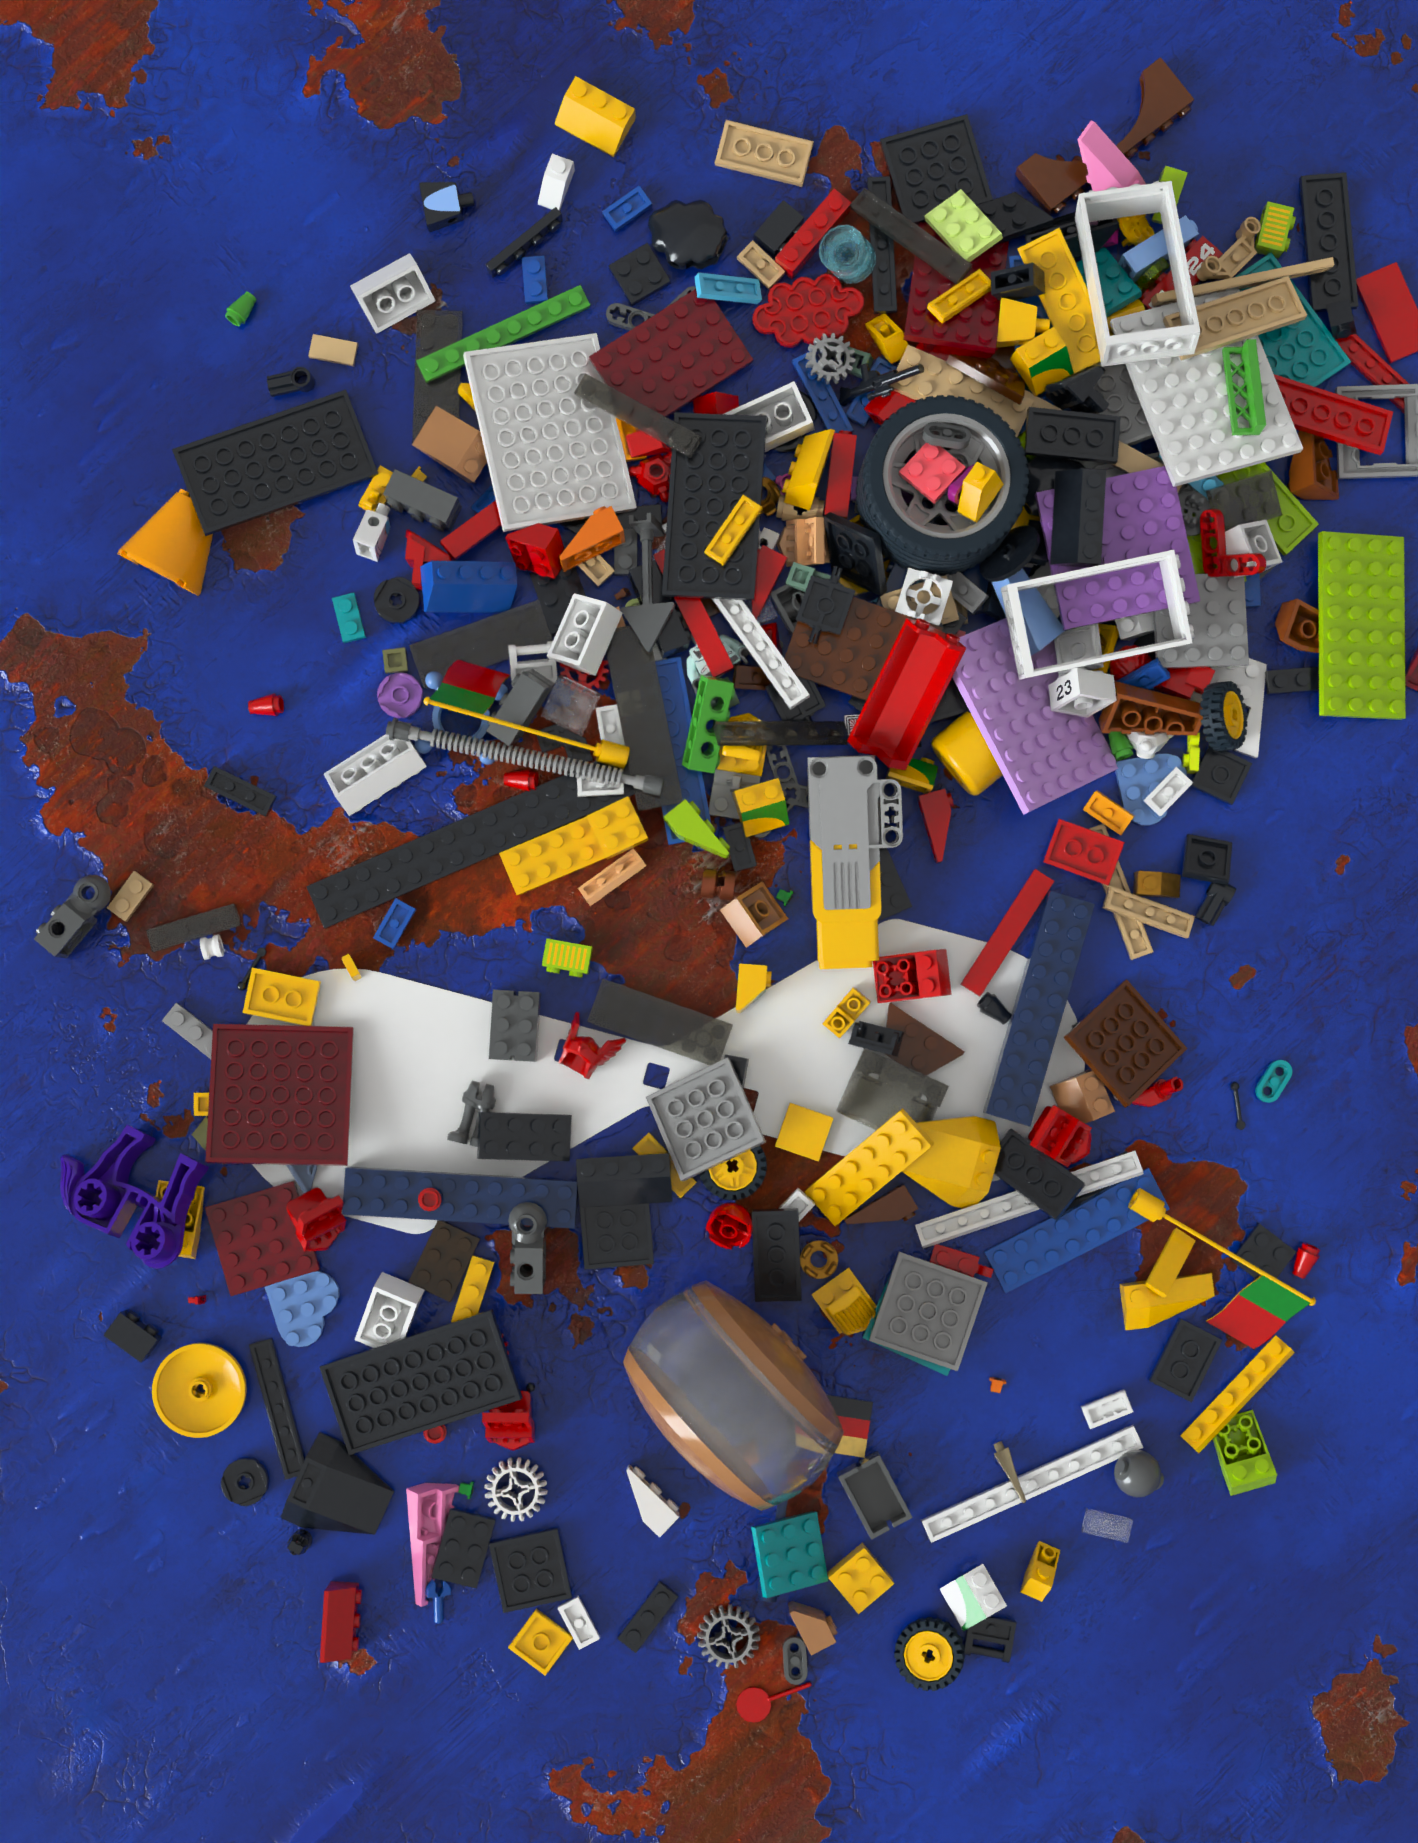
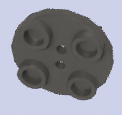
M1191 490L1180 492L1178 496L1186 534L1189 537L1198 536L1201 533L1200 516L1203 511L1212 509L1211 504L1199 492Z

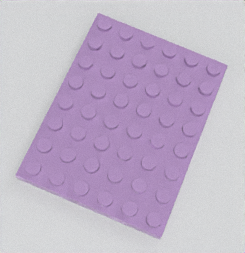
M1007 618L959 637V642L966 647V650L952 678L1023 815L1118 769L1117 761L1111 754V749L1093 715L1086 718L1051 711L1048 685L1057 680L1059 677L1058 672L1019 680ZM1054 640L1031 656L1034 669L1057 664Z

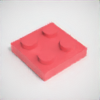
M926 442L899 471V476L935 504L948 490L949 485L964 473L966 466L941 446H932Z

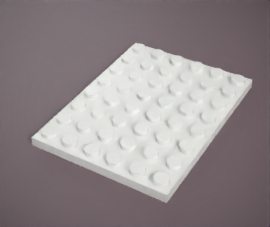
M1238 287L1226 289L1224 292H1213L1194 297L1195 306L1238 293L1240 290ZM1175 302L1111 319L1109 324L1114 335L1166 328L1163 319L1167 315L1179 312L1178 304ZM1258 335L1248 339H1256L1266 418V426L1260 435H1232L1222 350L1224 347H1242L1247 339L1182 361L1179 356L1125 363L1173 487L1293 455L1303 450ZM1231 354L1230 361L1239 366L1241 364V354ZM1237 373L1232 377L1233 382L1237 386L1241 387L1244 384V379ZM1239 394L1235 397V403L1243 409L1247 405L1246 400ZM1240 416L1237 419L1238 428H1249V422Z
M597 333L467 351L463 354L503 532L523 529L537 523L549 525L586 519L593 515L596 509L603 506L606 508L612 506L615 514L633 511L637 508L616 422L611 393L589 360V356L600 350Z

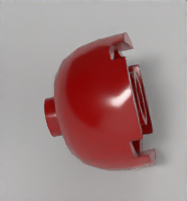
M724 1203L717 1206L711 1212L706 1225V1231L708 1230L710 1234V1240L720 1247L732 1249L733 1246L740 1245L739 1248H742L749 1243L753 1232L752 1217L742 1205Z

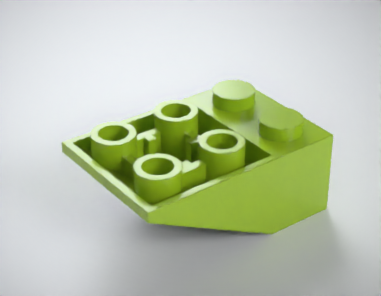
M686 799L664 816V821L679 839L727 859L730 853L728 851L730 846L722 837L718 839L714 835L715 828L708 819L705 821L699 816L701 811L693 801L689 803Z
M1253 1410L1236 1414L1213 1438L1221 1470L1231 1496L1274 1484L1277 1478L1275 1467Z

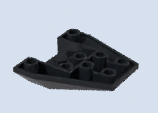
M319 1432L286 1500L281 1518L302 1528L375 1535L394 1494V1490L357 1455H349L343 1442Z

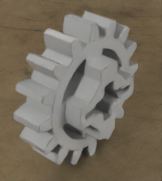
M824 333L822 334L821 341L816 337L813 341L814 345L809 344V352L806 353L805 359L810 361L807 362L806 368H812L810 375L817 374L818 382L824 378L826 384H829L830 379H833L834 383L837 384L839 377L845 380L847 373L852 372L853 367L850 365H854L855 359L851 356L854 355L855 351L848 350L851 343L846 342L844 344L842 342L843 336L835 339V333H832L831 337L827 338ZM816 352H818V356L820 357V360L818 362H816L815 358ZM842 355H844L845 357L844 366L842 365L843 362L840 360ZM827 357H828V358L833 357V358H834V361H833L832 359H830V360L828 361L826 358H827Z

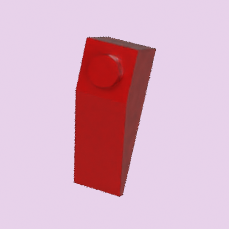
M762 545L761 549L758 548L755 601H752V614L756 620H758L788 560V557L765 545Z
M945 788L917 797L936 864L941 863L943 860L952 811L951 806H954L950 793H946Z

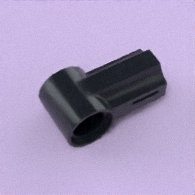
M297 367L293 371L267 376V385L270 395L275 397L298 391L309 392L314 388L315 379L306 368ZM302 375H307V381L303 384H298V379Z
M1211 882L1206 891L1207 896L1195 917L1205 924L1214 926L1224 906H1227L1234 896L1236 888L1230 884L1224 885Z

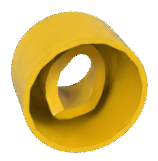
M965 712L932 739L931 747L942 765L970 795L977 796L1003 776L971 713Z

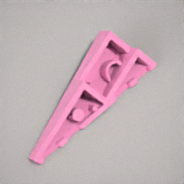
M422 1483L406 1489L415 1604L420 1607L428 1605L426 1586L432 1579L435 1580V1578L431 1577L449 1509L454 1508L452 1505L455 1492L458 1493L459 1485Z

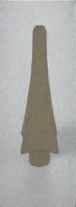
M1002 1441L997 1442L993 1445L997 1452L994 1453V1457L1011 1481L1021 1502L1025 1503L1026 1498L1020 1486L1009 1447L1005 1449Z

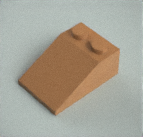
M435 406L412 443L414 447L467 483H474L487 463L481 432L438 406Z

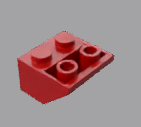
M537 523L507 534L505 538L516 567L521 570L535 572L543 577L556 578L562 568L559 556L565 550L557 528Z

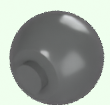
M1131 1450L1124 1453L1118 1459L1114 1468V1477L1118 1487L1125 1494L1132 1497L1148 1496L1155 1490H1158L1164 1481L1158 1461L1150 1453L1143 1450Z

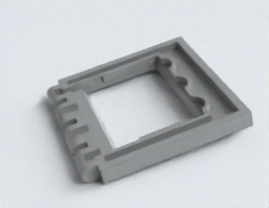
M1418 384L1336 387V394L1355 400L1404 398L1406 464L1374 463L1373 465L1360 466V449L1336 442L1337 479L1418 477Z

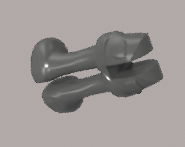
M471 1081L462 1097L465 1108L461 1124L456 1131L448 1134L447 1140L468 1144L475 1109H477L478 1116L470 1145L478 1147L479 1112H489L490 1109H494L496 1102L494 1085L486 1084L482 1100H479L477 1095H479L480 1082Z

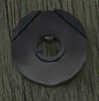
M394 577L389 580L386 579L375 590V608L378 614L387 622L404 624L416 615L420 606V595L414 585L405 578ZM401 595L402 604L393 606L391 598Z
M237 1459L228 1465L221 1479L222 1492L229 1501H233L241 1506L255 1504L268 1490V1473L257 1459ZM241 1476L250 1478L251 1482L248 1488L245 1485L240 1486Z

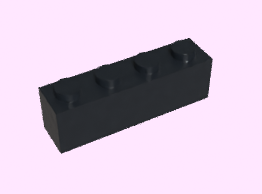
M654 560L652 561L653 604L672 602L674 597L662 596L663 574ZM642 565L629 570L628 578L639 604L642 605L643 579ZM674 607L656 641L662 659L688 650L689 641H691L688 629L683 628L681 624L683 618L678 607Z

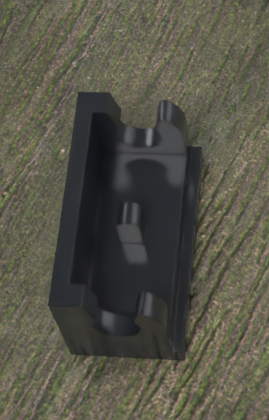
M859 1021V1023L855 1022L848 1044L898 1057L904 1032Z

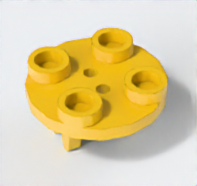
M1146 214L1117 218L1119 228L1127 238L1121 242L1123 247L1133 244L1137 246L1155 234L1145 218Z

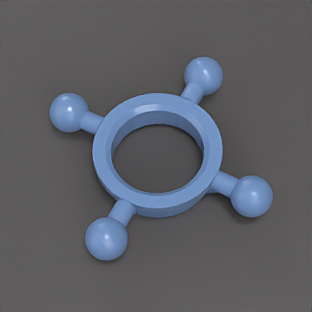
M431 671L425 677V683L430 689L437 690L443 681L442 674L437 671ZM501 684L495 700L500 701L504 694L508 693L505 684ZM434 706L432 713L433 726L435 729H438V732L443 730L445 733L441 723L443 708ZM489 709L484 715L490 716ZM482 719L480 728L472 735L473 740L475 737L480 740L486 734V730L489 727L487 720ZM419 739L414 743L415 749L419 753L425 754L432 749L430 741ZM482 755L479 757L480 761L486 765L493 764L496 761L494 756L492 760L488 759V756L487 758H483Z

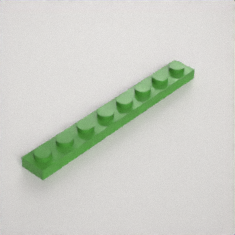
M581 285L416 360V363L426 383L431 382L465 366L464 352L511 345L590 308V303Z

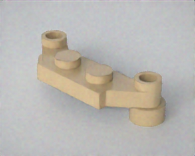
M1248 217L1244 220L1240 229L1236 232L1237 241L1219 259L1215 256H1208L1201 263V267L1196 272L1198 279L1206 281L1207 279L1232 278L1257 253L1254 249V236L1261 230L1259 220L1255 217Z

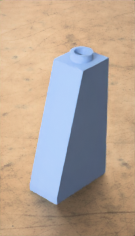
M1186 215L1179 219L1184 248L1193 239L1196 240L1199 234L1195 222L1189 220ZM1164 230L1154 234L1121 256L1118 263L1134 283L1169 259Z
M1023 568L1007 579L992 582L1004 613L1005 608L1001 588L1008 584L1030 580ZM1037 588L1018 592L1031 656L1064 632L1062 624Z

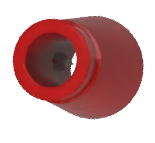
M273 693L250 700L248 702V709L250 714L278 716L284 712V701L281 695Z
M532 769L505 772L504 774L505 786L530 792V790H536L539 783L538 772Z
M1303 1242L1301 1247H1298L1292 1274L1305 1279L1319 1259L1320 1249Z

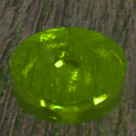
M1162 258L1150 267L1137 280L1136 284L1141 290H1144L1156 281L1169 268L1170 264L1165 258Z

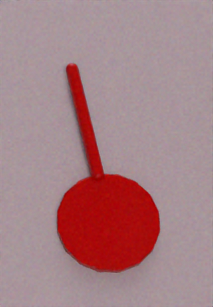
M808 1682L770 1697L761 1688H746L737 1698V1711L748 1722H760L769 1714L771 1701L811 1687L812 1683Z

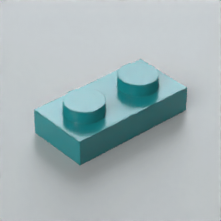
M355 593L332 598L343 643L366 638Z

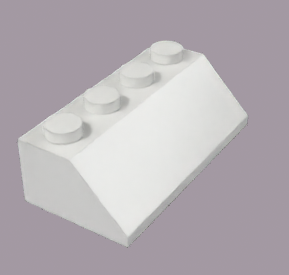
M385 734L325 772L324 776L336 799L350 816L360 811L373 800L380 798L392 788L399 786L411 776L418 774L427 766L411 740L409 742L398 739L392 741L389 740V735Z

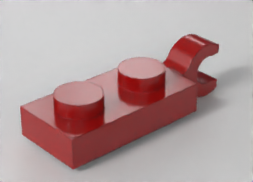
M940 1244L934 1245L929 1260L931 1263L972 1277L977 1273L991 1278L994 1270L991 1267L978 1264L979 1256Z

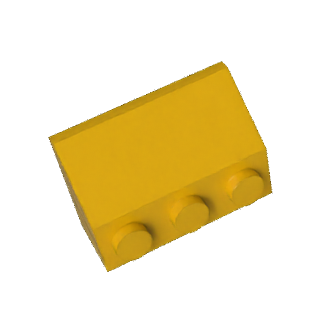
M575 76L564 95L555 125L614 157L636 119L635 108Z
M829 429L807 435L804 438L803 444L797 445L794 454L797 461L791 462L788 475H791V479L785 480L782 490L783 493H786L784 503L810 511L828 458L835 430Z

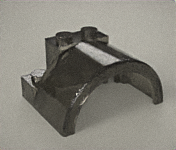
M863 1048L836 1111L875 1130L902 1108L915 1122L932 1121L938 1107L941 1106L949 1086ZM870 1073L878 1074L877 1079H875L868 1075ZM922 1094L927 1098L926 1101L921 1099Z

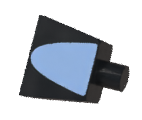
M455 182L419 183L429 232L461 222L463 220L462 208L475 206L472 192L459 194Z

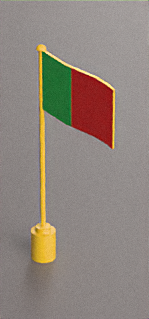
M456 660L448 668L440 687L431 697L424 698L423 702L426 706L431 704L592 750L593 756H596V761L624 769L629 757L630 747L602 739L594 747L484 715L493 704L501 684L510 675L479 665Z
M1141 1188L1137 1189L1128 1205L1129 1209L1152 1222L1161 1220L1163 1217L1261 1274L1260 1277L1244 1287L1219 1313L1206 1320L1209 1324L1255 1349L1268 1341L1296 1313L1308 1305L1313 1306L1316 1304L1314 1297L1309 1298L1165 1213L1166 1208L1164 1207L1165 1202Z

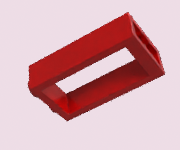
M841 430L838 433H834L823 517L829 512L845 519L848 517L857 435H852L850 431Z

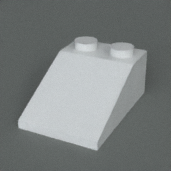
M382 1272L373 1287L355 1340L376 1348L406 1338L425 1289Z

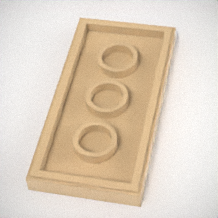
M726 120L715 166L802 187L814 141Z

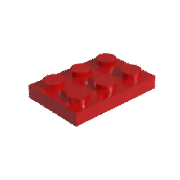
M1059 819L1043 862L1109 886L1125 842Z

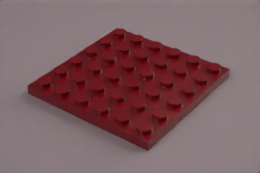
M213 1024L205 1162L222 1164L348 1166L353 1027Z

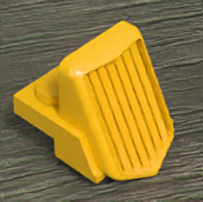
M750 713L730 717L728 722L725 723V740L723 745H720V763L717 769L762 777L770 728H766V724Z
M847 1268L812 1294L839 1334L843 1332L845 1335H851L865 1331L871 1318H874L876 1315V1304L850 1268Z

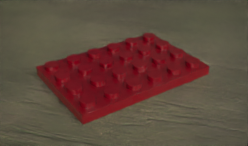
M920 222L903 340L995 354L1001 301L991 295V291L943 324L927 307L928 303L978 269L990 280L991 272L1006 269L1009 241L990 247L965 265L928 223Z
M696 289L589 356V360L636 431L656 425L753 363V358L715 300L697 298Z

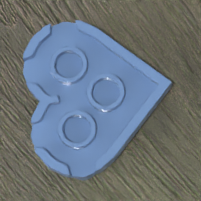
M1155 754L1151 759L1139 757L1116 762L1118 769L1115 770L1121 804L1124 809L1135 815L1132 822L1139 826H1150L1159 822L1167 815V810L1162 816H1158L1143 800L1175 767L1187 776V771L1183 767L1181 759L1171 754Z
M314 1271L265 1286L278 1331L289 1346L303 1347L316 1342L322 1335L325 1326L324 1316L332 1312L340 1297L339 1285L335 1278L322 1271Z

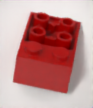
M946 949L879 957V960L873 961L878 1003L952 995Z

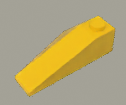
M1212 1273L1177 1277L1168 1295L1164 1298L1144 1285L1146 1281L1119 1284L1125 1330L1149 1328L1215 1296Z

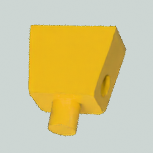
M1001 298L996 347L1024 345L1035 338V332L1044 333L1049 330L1050 319L1037 318V306Z

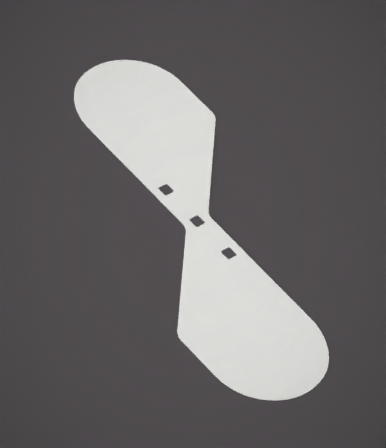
M891 919L878 924L879 957L946 949L952 995L878 1003L873 961L872 967L820 969L819 962L816 960L766 989V992L742 1013H736L735 1007L670 1045L654 1046L625 1038L626 1042L621 1046V1050L616 1053V1056L610 1058L604 1065L597 1066L590 1079L584 1078L580 1073L554 1060L558 1042L560 1039L566 1040L571 1023L540 1015L537 1062L514 1061V1056H512V1060L489 1059L492 1002L371 970L358 969L362 978L357 981H353L347 969L320 971L301 977L321 982L312 1026L353 1027L354 1032L348 1166L318 1165L311 1190L320 1188L327 1198L332 1199L339 1195L343 1200L346 1167L523 1177L549 1162L477 1159L478 1147L470 1145L478 1116L477 1109H475L468 1144L447 1140L448 1134L456 1131L461 1124L465 1108L462 1097L472 1080L480 1082L479 1095H477L479 1100H482L486 1084L494 1085L496 1102L494 1109H490L489 1112L572 1115L571 1149L633 1112L649 1106L646 1096L661 1089L643 1084L648 1063L670 1068L665 1086L667 1087L723 1060L725 1055L749 1059L744 1088L755 1090L759 1093L753 1113L762 1134L778 1138L789 1103H793L833 1117L823 1151L841 1156L849 1154L902 1108L915 1122L967 1116L981 1117L996 1122L999 1142L1002 1141L1011 1128L1031 1142L1028 1139V1135L1045 1107L1057 1106L1049 1086L1084 1072V1060L1063 1038L1072 1030L1071 1025L1077 1023V1019L1067 1000L1031 1126H1026L983 1113L1010 1019L1003 1025L999 1021L981 1013L977 1003L984 994L989 992L990 994H995L1012 1014L1027 958L1010 950L979 997L960 984L987 942L901 919ZM855 987L871 1001L855 1022L859 1023V1021L886 1027L888 1005L892 1003L965 1052L936 1071L920 1078L884 1053L848 1044L855 1022L841 1038H838L822 1023L848 992ZM252 1015L246 1024L305 1026ZM579 1026L577 1036L592 1037L600 1048L608 1040L623 1038ZM252 1164L273 1187L291 1181L296 1182L287 1165ZM993 1174L992 1181L1000 1180L999 1177ZM296 1182L299 1196H301L304 1193L302 1192L301 1188ZM343 1215L410 1234L428 1232L435 1227L438 1221Z

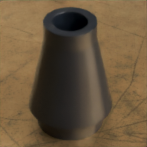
M987 992L977 1003L981 1013L999 1021L1003 1025L1012 1016L995 994Z

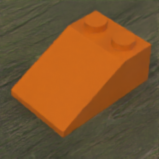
M603 506L596 509L559 556L564 572L625 542L624 529L612 506L608 508Z

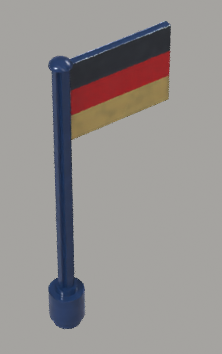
M827 1395L844 1431L839 1446L827 1437H825L826 1441L822 1442L791 1415L775 1520L783 1519L786 1515L796 1447L865 1458L873 1406L872 1401ZM759 1577L757 1587L758 1599L766 1602H776L777 1597L780 1595L769 1598L763 1597Z

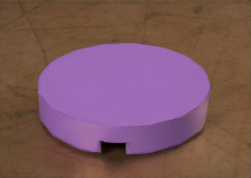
M403 672L394 673L385 677L380 683L377 698L381 709L389 716L407 718L415 714L421 707L423 689L412 675Z

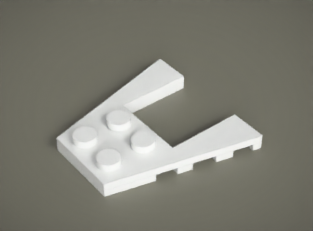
M1249 658V665L1210 667L1216 670L1210 684L1225 681L1236 683L1237 688L1241 690L1240 695H1243V703L1249 708L1245 719L1248 722L1247 727H1245L1247 730V735H1244L1246 738L1245 742H1243L1240 748L1234 749V751L1255 759L1258 758L1267 664ZM1193 692L1191 701L1199 703L1203 701L1201 694Z

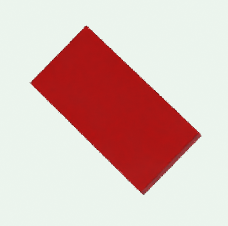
M1397 262L1357 278V292L1389 363L1391 364L1417 353L1418 309Z

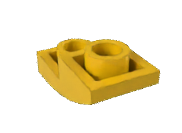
M853 987L822 1024L838 1038H841L871 1001Z

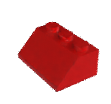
M331 1581L324 1590L320 1663L351 1659L355 1651L359 1649V1637H356V1628L360 1627L361 1613H357V1606L362 1602V1590H359V1583Z

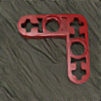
M1208 509L1202 512L1200 516L1203 569L1209 577L1255 575L1265 570L1266 559L1260 553L1226 555L1225 526L1222 512L1219 509ZM1210 517H1214V522H1210ZM1211 537H1215L1217 540V547L1215 549L1210 546ZM1232 559L1238 562V569L1236 571L1231 568ZM1253 561L1257 563V566L1246 567V562ZM1213 564H1217V569L1213 568Z

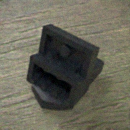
M1100 365L1086 367L1077 374L1046 385L1044 389L1046 392L1045 396L1062 410L1070 408L1074 412L1094 414L1104 412L1110 404L1093 387L1106 370Z

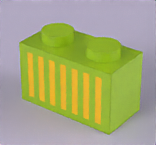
M1269 201L1266 203L1260 218L1261 230L1257 233L1254 243V249L1257 253L1268 255L1272 252L1275 258H1279L1283 252H1287L1290 244V238H1287L1288 232L1293 229L1296 219L1295 216H1292L1293 207Z
M546 939L542 966L547 967L546 972L560 974V970L569 971V976L582 978L583 974L589 973L593 947Z

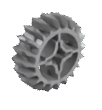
M728 1604V1610L724 1611L723 1605H719V1613L712 1608L710 1610L712 1618L704 1615L703 1619L706 1623L699 1624V1628L703 1631L697 1633V1637L703 1639L698 1642V1646L701 1648L706 1647L702 1650V1655L710 1654L708 1657L709 1663L717 1659L716 1667H720L721 1663L725 1662V1669H729L732 1662L734 1667L738 1668L739 1660L744 1665L747 1664L745 1656L749 1658L754 1657V1653L750 1649L758 1650L759 1648L755 1642L760 1641V1635L754 1634L759 1631V1626H752L756 1619L754 1617L747 1619L749 1616L748 1610L740 1614L741 1606H737L736 1611H732V1604ZM728 1619L740 1622L745 1628L732 1627ZM721 1621L722 1630L716 1633L714 1637L709 1638L713 1626ZM726 1627L728 1632H731V1635L734 1634L732 1636V1646L727 1641V1637L724 1639ZM748 1635L745 1646L736 1652V1642L743 1639V1636ZM713 1645L725 1646L730 1654L716 1650Z

